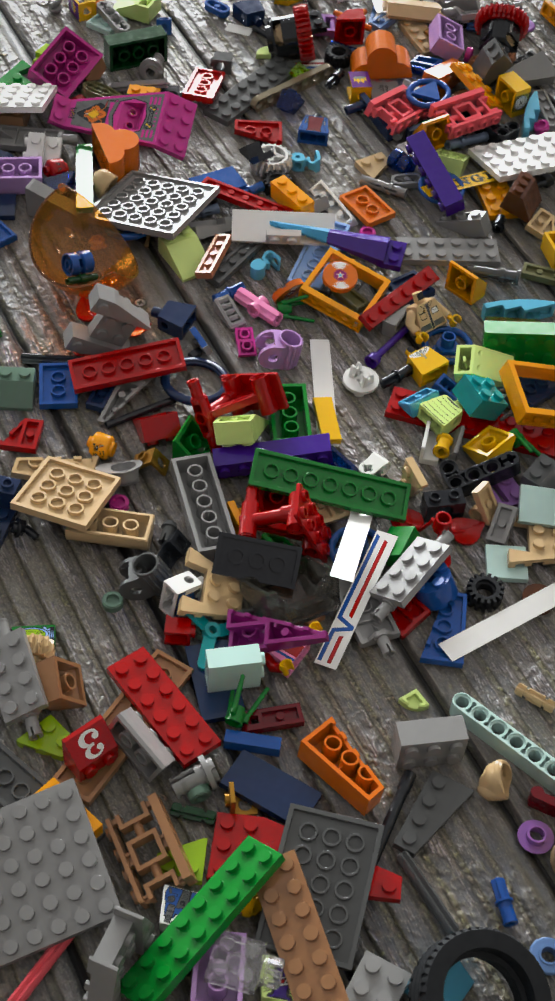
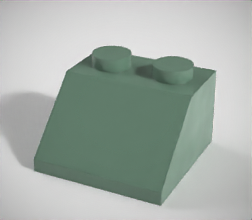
M0 366V410L33 411L37 388L36 368Z

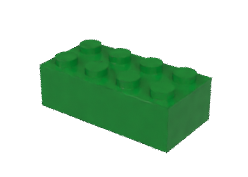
M484 320L482 347L512 355L516 361L555 365V323Z
M282 384L289 408L279 409L275 413L268 415L271 441L312 435L306 384Z

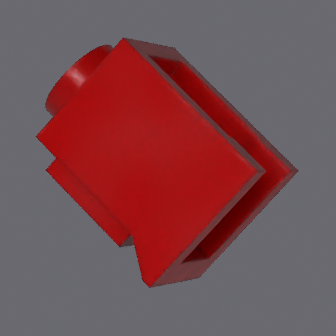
M166 614L164 644L190 646L191 638H195L196 625H192V620L189 618H173Z

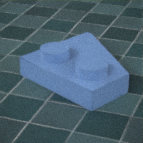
M373 6L368 24L372 26L373 31L385 30L393 25L396 19H389L385 22V19L381 17L386 15V13L375 17L377 12Z

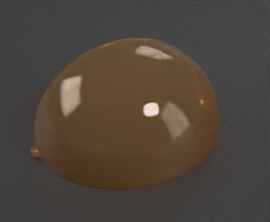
M60 183L58 188L42 202L31 224L29 250L35 267L52 285L71 295L88 298L96 283L120 291L138 276L139 268L137 261L124 238L104 214L85 197L64 183ZM89 250L94 257L95 267L93 272L86 273V275L97 273L98 280L89 281L87 284L66 285L65 279L70 277L62 269L61 259L63 254Z

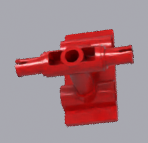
M278 372L222 374L220 379L225 392L211 404L207 395L202 391L199 378H192L186 382L192 396L190 402L195 413V420L199 424L202 436L207 439L212 454V449L222 447L216 444L213 427L216 417L232 412L233 416L243 415L250 410H260L262 416H267L279 409L289 408Z
M297 483L296 491L289 494L288 505L281 506L280 509L259 512V489L255 486H248L246 488V498L242 502L241 515L239 516L238 535L256 538L258 530L302 541L303 557L308 559L320 558L322 563H327L328 555H330L328 542L331 538V530L324 523V518L317 511L315 502L311 501L308 490H305L301 483Z

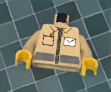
M422 290L412 293L415 303L406 308L405 326L410 331L411 336H416L415 341L417 344H421L423 341L426 343L429 339L427 333L447 323V319L451 327H456L457 323L462 321L460 315L454 314L452 316V313L434 297L424 298Z

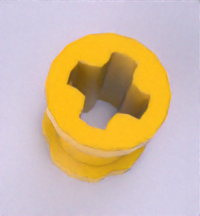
M441 433L437 435V444L432 450L436 457L444 459L449 456V447L454 441L450 434Z

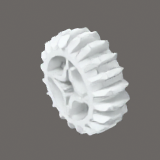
M263 143L261 146L264 153L271 150L273 157L253 165L249 162L252 171L255 172V175L260 174V177H263L270 170L272 172L274 170L277 172L282 170V173L285 171L289 174L293 166L291 151L287 150V147L276 145V143H269L267 145Z

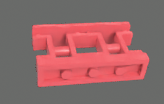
M404 84L370 100L364 111L367 117L372 115L373 118L380 117L388 124L386 129H391V136L397 133L400 134L403 130L418 124L421 120L424 121L428 117L429 109L414 106L408 101L406 97V89L408 87Z
M480 87L432 103L428 117L432 120L450 114V123L446 124L444 132L445 134L448 133L447 138L451 140L498 124L503 111L497 107L490 109L486 105L488 97L484 96L485 90ZM468 111L471 116L465 118L461 113Z

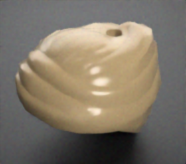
M100 169L94 172V192L99 199L117 183V175L107 169Z
M498 759L485 767L479 779L477 789L481 797L487 801L508 800L512 781L510 764L503 759Z

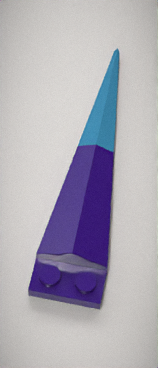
M270 221L271 226L281 229L301 230V235L344 250L382 269L398 272L401 270L407 243L390 240L391 237Z

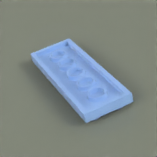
M335 221V230L350 231L351 225ZM304 245L287 279V283L297 278L305 282L330 247L339 252L341 249L334 246ZM323 270L310 286L317 291L322 290L324 286L322 280Z

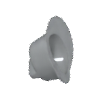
M141 460L103 463L96 466L95 470L121 477L120 486H129L139 482V468L143 465V462Z

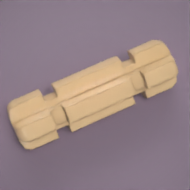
M519 683L515 688L514 693L521 698L524 696L525 700L540 708L541 706L544 707L543 710L549 713L554 711V700L550 698L548 700L545 699L546 696L532 688L527 689L528 686Z

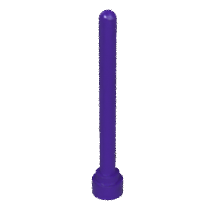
M404 325L377 352L369 353L364 359L365 364L371 369L376 368L380 364L381 357L409 332L408 328Z

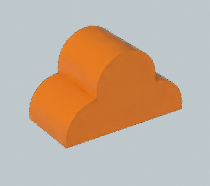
M387 30L371 32L365 40V46L355 49L350 56V70L367 71L370 79L412 78L408 50L401 45H396L394 36Z
M105 123L91 124L93 152L101 169H107L117 175V183L131 170H139V137L135 132L126 129L114 130L112 126Z

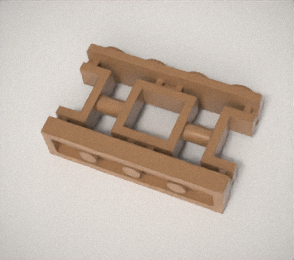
M156 792L147 796L148 801L140 802L143 814L126 823L118 814L114 816L115 819L113 820L110 818L105 820L107 828L104 829L109 841L114 842L116 848L113 849V853L119 863L122 862L124 869L121 871L127 884L131 883L133 891L130 894L136 905L140 904L145 910L150 908L149 904L158 902L153 891L165 884L174 881L175 886L182 889L186 884L190 887L198 882L164 803ZM150 810H153L163 834H160L156 827L145 832L143 825L154 820ZM117 828L124 835L133 830L136 833L137 837L125 843L129 851L128 853ZM155 839L162 854L142 864L136 849ZM169 850L181 876L174 869L164 874L160 866L172 860L168 852ZM134 869L141 876L151 871L155 879L143 885L146 895Z

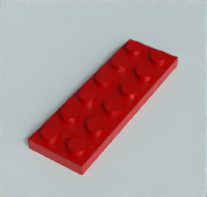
M178 337L67 360L75 394L187 371Z
M144 646L107 667V674L141 714L151 729L157 733L162 743L172 751L174 758L183 769L198 761V756L202 754L206 756L221 746L220 738Z

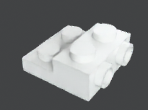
M29 132L28 137L25 136L24 145L27 147L26 152L23 151L22 157L42 156L44 167L47 160L61 158L63 139L62 137L46 136L45 133Z

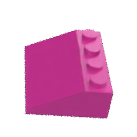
M65 26L30 67L27 78L36 85L44 83L57 85V93L69 98L101 60L103 54Z

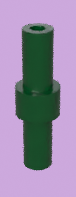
M77 274L76 277L66 278L65 283L66 285L87 284L89 281L98 280V274Z

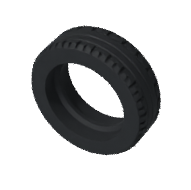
M470 927L459 930L429 947L418 960L417 966L413 970L408 992L409 1001H444V983L449 969L458 961L473 957L489 963L502 974L512 991L514 1001H552L548 980L534 955L514 937L488 927Z

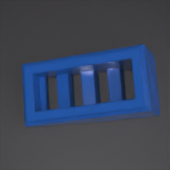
M417 55L410 61L412 66L422 71L443 62L442 59Z
M443 373L431 389L438 390L440 396L447 395L453 401L458 400L452 392L457 383Z

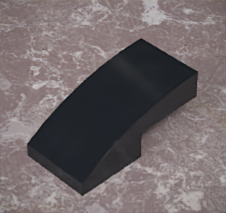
M177 529L155 554H158L171 570L176 561L184 556L191 542Z

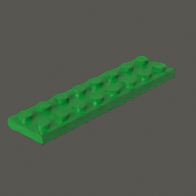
M261 448L255 449L247 487L255 486L259 490L289 496L291 492L296 491V484L301 483L304 489L308 490L312 502L400 523L406 521L411 484Z
M248 835L120 980L121 995L129 1001H164L285 861L283 855Z

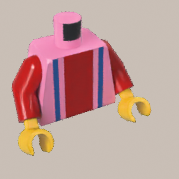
M314 621L308 626L314 630H323L318 621ZM310 645L264 653L265 665L268 671L271 673H281L284 677L289 678L309 652Z

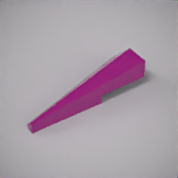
M228 609L226 629L230 631L228 647L259 643L260 652L267 653L329 642L328 632L324 630L318 631L307 626L301 627L290 622L264 616L262 618L247 612L241 613L234 609Z

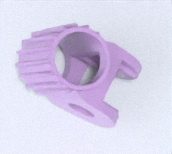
M270 329L261 332L255 339L256 347L260 351L258 354L260 365L268 369H294L301 354L304 343L303 338L297 332L289 329ZM267 339H274L272 344L265 343Z

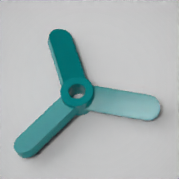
M186 614L202 630L203 640L197 665L200 670L205 671V650L214 649L216 639L228 636L230 631L226 629V623L217 624L216 622H209L204 616L198 618L194 617L193 614Z

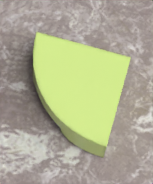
M268 46L257 50L256 59H271Z
M417 689L400 697L398 700L402 707L411 711L429 709V703Z

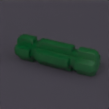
M176 802L172 804L170 815L179 818L183 816L182 819L199 823L204 821V824L214 825L217 816L215 811L207 810L205 812L202 808L189 805L183 807V804Z

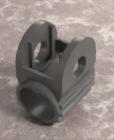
M154 552L142 553L138 556L127 558L120 563V574L128 579L120 583L119 593L128 600H144L154 595L160 596L163 582L174 577V575L158 554L156 555ZM138 587L141 590L133 591L131 588Z

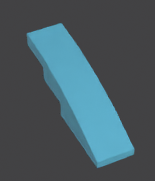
M537 91L533 92L525 108L521 128L522 138L529 137V132L533 131L534 122L538 121L540 105Z
M514 299L483 303L481 318L483 321L500 318L501 321L519 319L520 322L548 318L553 316L555 301Z

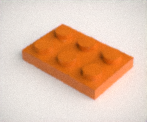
M367 185L344 193L339 197L342 204L365 226L373 227L395 218L396 212Z

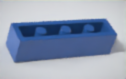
M226 729L223 748L243 751L244 749L250 753L279 757L282 738Z

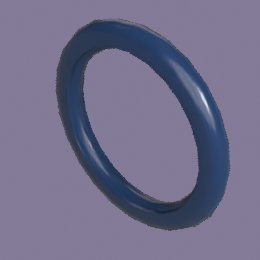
M184 357L186 366L204 367L213 371L219 377L222 374H227L220 365L211 360L200 357ZM171 374L160 376L162 388L169 397L179 403L192 406L190 402L191 396L179 393L171 386ZM222 382L221 388L217 393L207 396L210 404L219 399L221 394L225 392Z

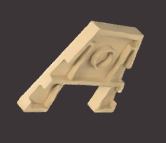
M517 514L513 526L527 529L528 551L509 549L507 553L508 567L513 568L516 564L532 566V563L542 562L543 565L555 564V528L517 523Z
M190 547L186 553L184 566L204 574L201 600L197 601L182 595L179 599L177 615L193 614L194 617L198 618L212 616L213 619L227 620L228 609H234L235 611L242 609L244 584L236 578L212 574L213 562Z

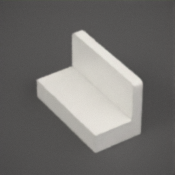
M427 421L418 463L437 467L439 458L432 451L437 444V435L429 431L431 421Z

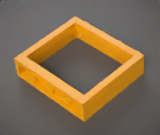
M330 247L300 287L298 296L309 295L308 298L300 301L359 333L364 325L358 319L360 316L358 313L310 286L328 262H347L356 269L358 279L378 289L364 310L365 312L382 300L388 291L391 280Z
M507 360L500 369L499 374L517 425L555 429V410L529 407L519 377L555 381V366Z

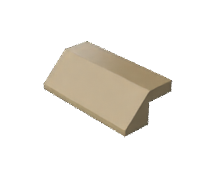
M382 0V11H386V18L431 23L442 8L435 2Z

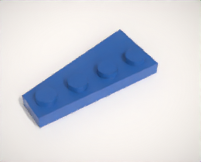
M458 593L454 601L450 600L447 603V607L439 610L420 657V663L455 668L463 667L464 656L452 662L438 645L466 629L467 594Z

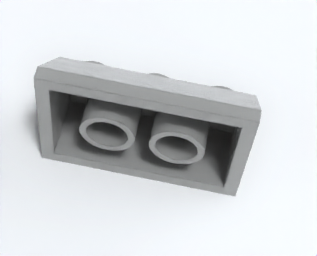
M131 707L120 712L109 724L108 728L119 748L149 783L176 760L173 757L172 751L159 741L157 733L153 729L148 728L143 722L141 714L134 711Z

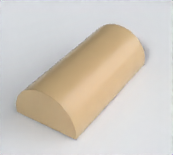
M103 508L86 532L66 526L65 537L67 540L149 551L153 537L155 515Z

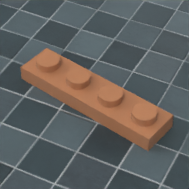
M215 234L195 271L196 279H212L232 243L231 234Z

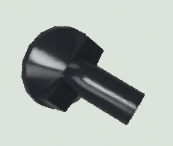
M547 172L540 175L541 181L537 182L538 188H549L555 183V179L552 174Z
M17 517L11 523V533H14L15 538L26 533L35 541L40 536V534L27 525L26 520H21Z

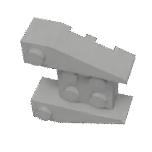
M96 283L88 298L90 311L97 314L88 326L71 321L63 332L64 347L76 353L89 355L131 347L128 338L136 327L147 330L151 329L149 314L141 307L133 305L127 297L124 298L119 295L116 289Z
M115 905L114 916L94 956H90L88 959L86 972L90 973L91 978L90 981L86 980L84 984V990L87 992L83 996L82 1001H122L120 980L125 971V966L123 965L126 958H131L134 952L143 955L156 940L157 935L154 934V924L151 921Z

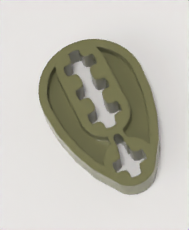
M95 81L84 82L81 90L82 95L86 98L121 95L113 88Z

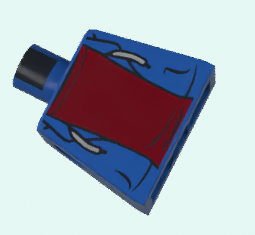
M315 113L313 116L305 115L298 129L297 142L327 146L329 133L328 119L322 117L319 113Z

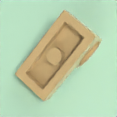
M482 481L471 492L476 504L468 513L471 519L485 522V525L490 526L498 504L489 481Z

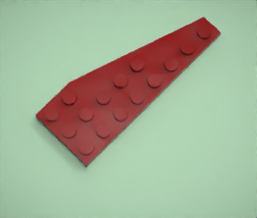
M217 812L206 877L207 882L248 835L278 851L284 825L260 816ZM376 866L368 900L400 904L402 876Z

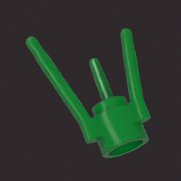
M309 295L277 302V310L283 314V319L315 322L314 319L289 315V313H292V306L306 304L299 300L306 299Z
M517 428L509 431L516 436L514 448L523 445L530 453L534 452L538 457L541 455Z
M244 674L240 676L236 694L235 690L230 692L228 709L225 716V723L235 728L242 727L243 723L248 724L251 715L269 691V687H266L246 714L245 708L238 705L245 679Z

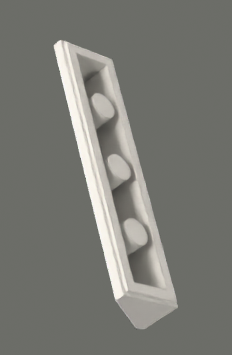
M322 179L309 189L313 196L318 194L327 196L330 207L326 211L335 214V221L351 225L350 228L359 224Z

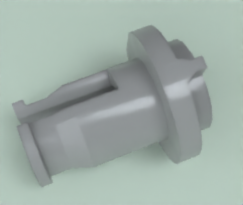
M155 53L153 58H146L141 62L139 73L144 80L162 78L164 74L162 63L165 61L163 55Z
M203 754L198 756L200 764L181 772L173 779L169 778L177 799H181V796L201 784L210 785L212 791L218 789L216 782L221 779L210 757L205 759Z

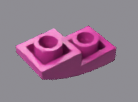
M253 327L235 328L234 334L238 357L257 356Z

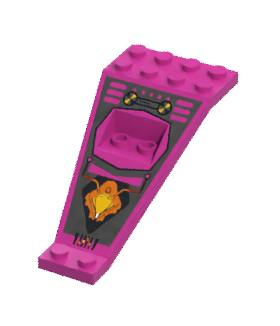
M169 91L72 100L56 93L47 123L61 129L92 135V123H105L112 126L114 130H130L138 135L139 145L154 148L182 161L185 157L198 104Z

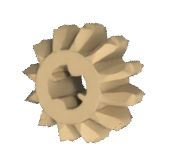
M34 633L27 635L35 663L55 656L54 640L49 639V636H42L41 633L39 635Z

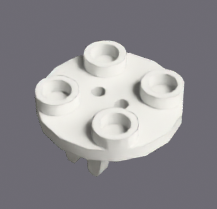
M357 362L356 366L351 365L344 372L342 384L347 390L354 393L356 397H363L374 392L379 387V376L371 368L362 366L360 362Z

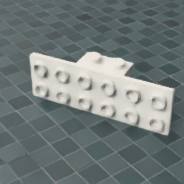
M232 210V242L331 246L301 235V230L281 229L271 226L270 221L335 230L334 213Z

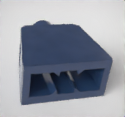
M243 0L233 3L232 16L245 27L253 25L261 27L265 17V9L260 0Z
M169 300L163 308L154 306L151 316L157 318L159 330L175 338L178 337L179 340H183L196 320V306Z

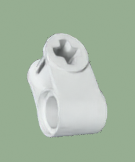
M373 452L359 465V472L383 477L390 469L391 462L378 453Z

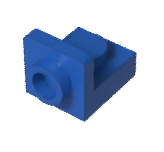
M156 17L157 25H161L167 35H171V17Z

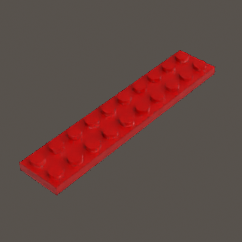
M394 386L384 417L426 428V424L417 416L412 418L398 405L399 401L413 395L416 391ZM463 409L460 424L448 433H452L463 425L465 426L463 438L472 439L489 425L507 432L517 428L541 454L543 453L555 460V429L517 425L515 417L512 416L500 421V418L504 416V414H501L496 421L469 417L465 409ZM523 445L518 448L513 446L512 448L513 451L538 457L534 452L530 453Z

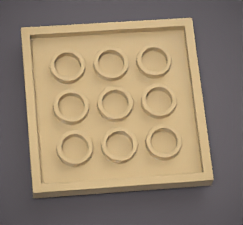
M47 456L10 502V509L86 532L120 486L121 477Z

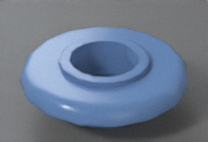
M551 937L539 938L532 943L529 951L539 962L545 975L555 976V961L547 962L541 955L542 952H550L555 959V939Z

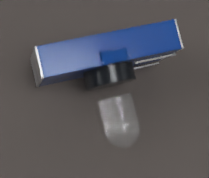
M196 327L190 328L189 330L195 338L192 340L198 349H203L202 351L207 356L212 354L213 352ZM189 344L183 349V352L188 354L194 350L192 344Z

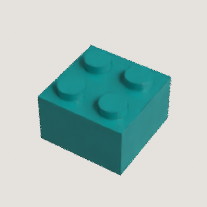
M464 374L452 389L453 394L469 417L496 421L508 406L504 395L495 387V382L488 377L483 378Z

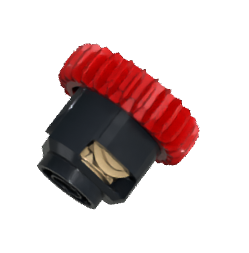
M497 2L496 4L491 3L490 6L481 7L476 14L474 23L477 35H480L479 51L495 37L507 53H517L518 43L522 41V38H525L529 29L527 13L523 9L520 10V7H515V4L509 5V3L499 4Z
M306 3L294 5L292 7L293 14L272 17L270 19V25L265 26L269 53L274 52L278 57L300 54L302 62L315 60L311 23Z

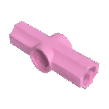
M242 287L237 289L234 300L247 308V312L251 317H260L274 327L280 324L283 314L270 306L266 297H257Z

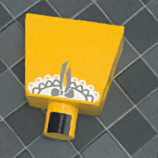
M413 346L406 349V364L411 365L413 368L411 377L420 388L438 379L443 373L447 374L449 360L429 346L416 350Z

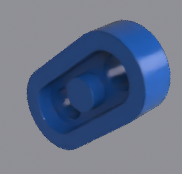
M205 0L204 8L206 11L222 19L230 15V7L218 0Z

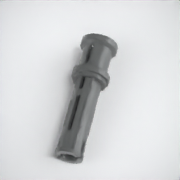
M468 264L467 269L478 277L499 280L500 283L505 281L518 285L520 270H507L506 267L496 269Z

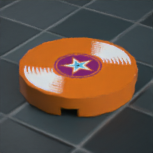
M334 261L327 264L322 275L323 284L330 288L332 292L340 294L351 291L356 286L358 279L356 269L351 264L343 261Z
M293 279L283 289L282 287L277 289L272 295L274 303L277 304L278 301L290 299L299 293L300 287L304 283L302 279Z

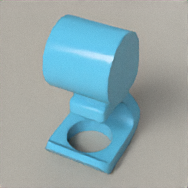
M318 150L315 151L313 162L310 157L305 158L302 153L296 152L292 154L293 166L291 170L303 172L304 168L308 167V169L314 172L320 171L321 156Z
M266 251L262 256V260L257 258L251 262L250 277L254 280H262L265 277V270L270 269V264L280 271L281 257L274 251Z

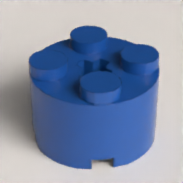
M445 562L440 565L415 595L431 611L444 609L448 606L447 603L450 600L454 601L458 595L457 586Z

